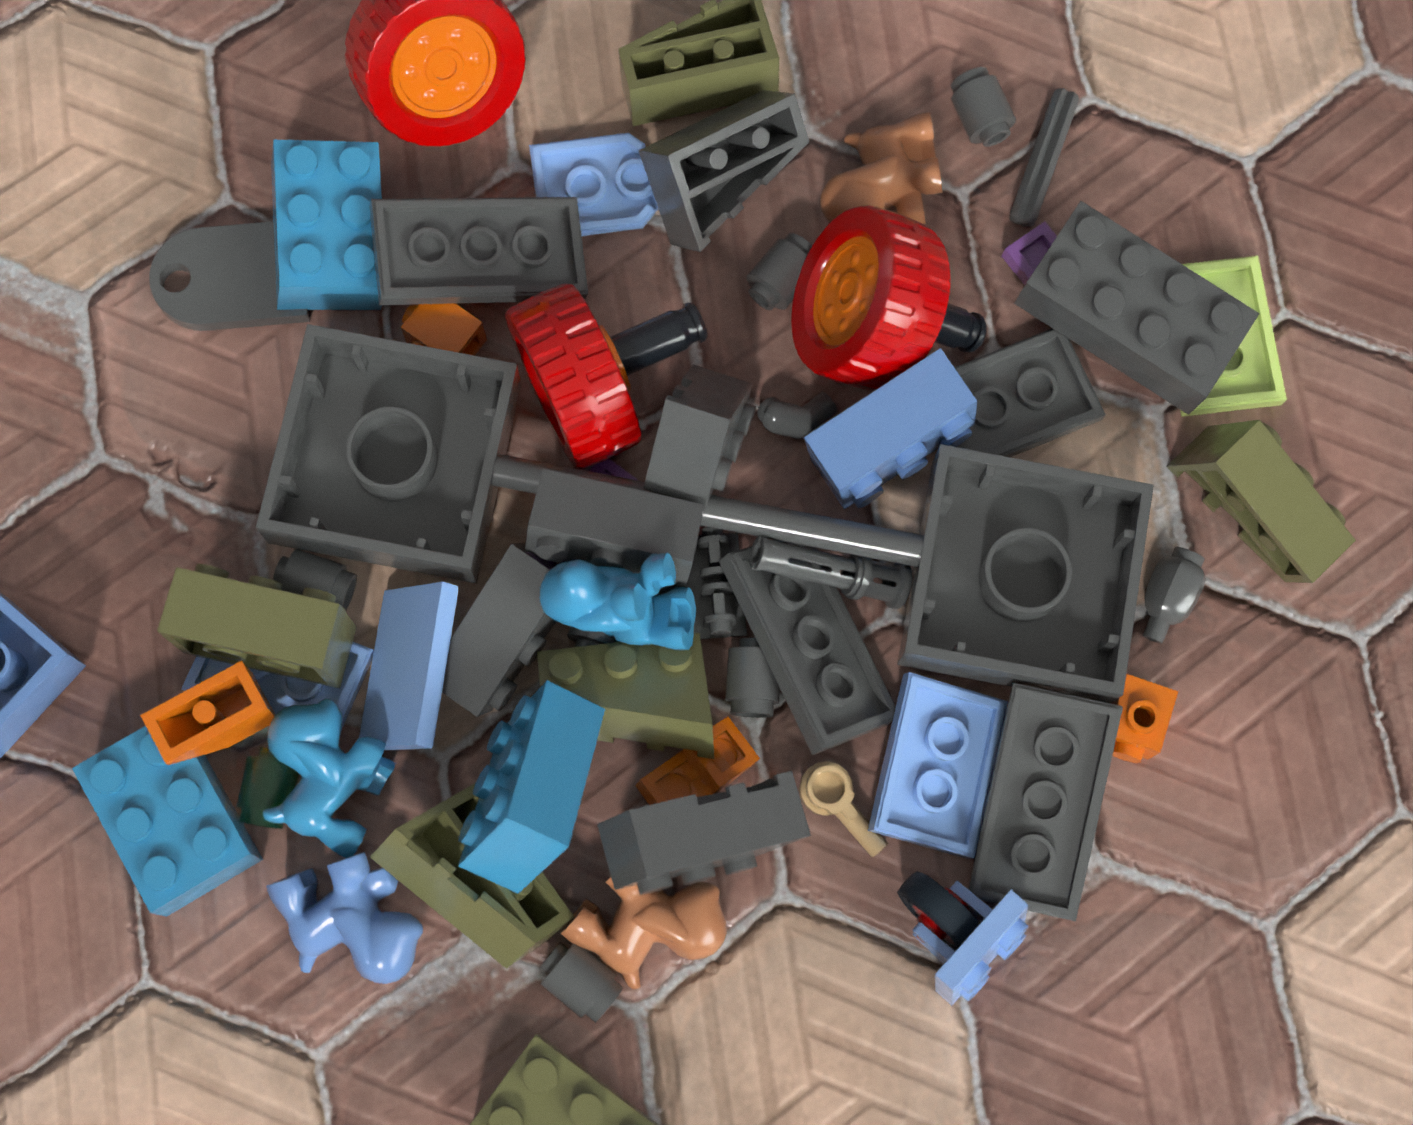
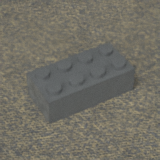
M1082 201L1079 202L1014 302L1018 307L1188 415L1207 398L1260 314Z

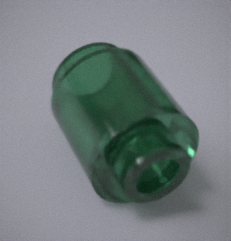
M260 747L258 757L246 756L236 808L241 809L240 823L283 830L284 823H272L265 820L263 811L279 806L285 801L287 796L297 786L299 773L279 762L269 751V748Z

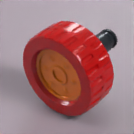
M361 0L351 18L345 40V61L349 70V77L370 113L383 128L390 133H394L401 140L428 147L449 146L467 141L495 124L511 106L520 89L526 62L524 38L520 33V27L516 19L502 0Z
M863 205L846 210L833 219L821 232L808 252L801 268L794 291L791 311V328L795 349L799 358L809 370L845 385L874 391L925 359L934 342L947 347L958 348L966 353L977 350L985 340L987 325L981 314L969 313L964 308L948 303L950 295V264L945 246L937 234L930 227L907 216L871 205Z
M562 284L538 293L510 307L505 313L513 342L540 405L563 451L576 469H584L610 459L641 441L639 420L628 392L631 390L628 376L687 350L691 344L697 341L702 343L708 337L700 312L695 304L689 302L683 304V308L679 310H669L610 337L606 329L602 325H598L583 296L572 284Z

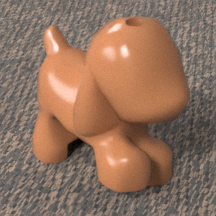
M930 112L913 115L898 124L870 128L863 134L851 133L846 135L844 142L858 151L864 166L836 174L824 186L820 203L823 215L829 223L848 209L871 205L882 209L894 206L897 213L925 224L921 193H942L938 158L935 155Z
M610 875L606 879L605 883L614 890L612 878ZM696 882L683 888L673 896L663 893V890L640 895L637 885L614 890L621 898V902L610 926L602 917L599 907L586 898L573 912L574 918L564 926L561 932L571 943L598 954L601 961L607 967L621 973L623 980L631 989H638L641 987L639 977L640 966L654 943L665 944L677 955L689 960L704 959L713 955L723 945L727 934V924L719 904L720 890L718 887L708 882Z

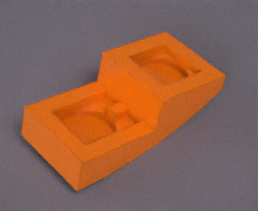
M729 716L713 726L714 759L698 757L697 751L683 749L641 778L635 786L649 805L696 794V797L716 794L757 763L760 757Z

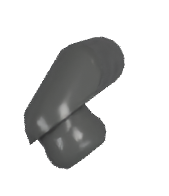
M821 391L803 406L780 401L775 397L767 398L759 405L757 414L759 420L768 431L799 439L808 435L838 410L830 396Z

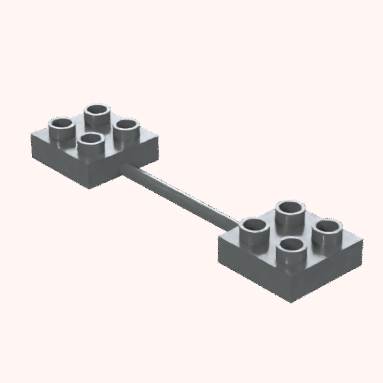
M307 324L256 529L269 544L477 584L498 487L536 494L542 468L655 494L659 493L643 489L644 481L506 455L522 385L516 363ZM940 444L932 461L920 534L717 495H711L706 509L703 511L701 526L914 566L912 588L908 599L897 665L1012 687L1013 682L1113 703L1124 693L1154 485Z

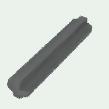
M1058 88L1053 92L1009 215L1010 220L1015 224L1024 227L1035 225L1079 102L1078 94L1073 91Z

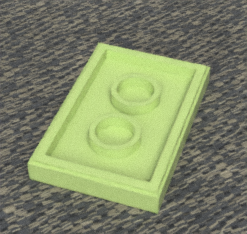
M1249 256L1182 264L1260 314L1207 398L1189 415L1180 410L1181 417L1282 405L1287 398L1259 257Z

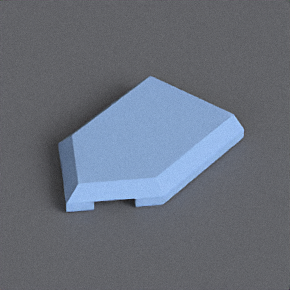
M621 133L529 145L536 197H577L581 236L643 229L658 210L638 151L645 147V143L632 134Z

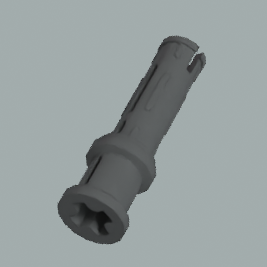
M758 536L755 539L750 551L749 564L753 570L768 571L802 581L840 588L841 592L848 599L852 600L868 597L884 601L889 608L900 609L906 603L912 588L913 576L910 565L899 563L891 565L852 554L844 557L814 550L809 547L769 540L762 536ZM793 558L819 564L820 569L792 564L788 562V559ZM879 578L882 580V583H875L873 579Z

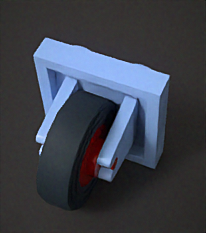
M919 871L909 876L897 891L903 904L917 918L916 922L918 924L912 929L913 936L944 964L935 974V991L951 1006L960 996L969 1002L990 978L988 973L991 967L988 965L997 955L1004 960L1008 959L1027 936L1024 933L1029 927L1025 923L1029 905L1012 890L1007 893L993 910L960 882L956 881L950 888H944L931 877Z

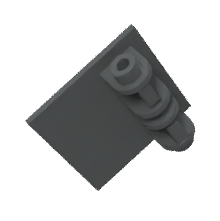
M705 527L702 529V535H698L686 587L692 590L695 598L696 617L693 631L694 633H700L701 640L747 636L745 615L719 563V560L726 554L740 550L738 532L723 533L722 529Z

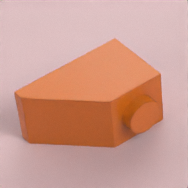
M241 660L140 716L164 762L167 765L229 748L269 726L275 713L254 674Z

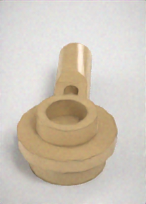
M826 761L818 762L805 771L799 784L800 798L805 807L813 813L822 816L835 814L871 857L877 855L887 846L888 843L880 834L868 831L869 821L853 804V783L847 770L839 764Z

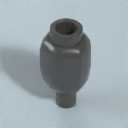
M1175 547L1171 556H1164L1157 562L1145 593V607L1151 617L1142 635L1143 637L1162 644L1170 625L1182 623L1189 617L1205 585L1206 578L1201 568L1205 560L1204 557L1188 549Z

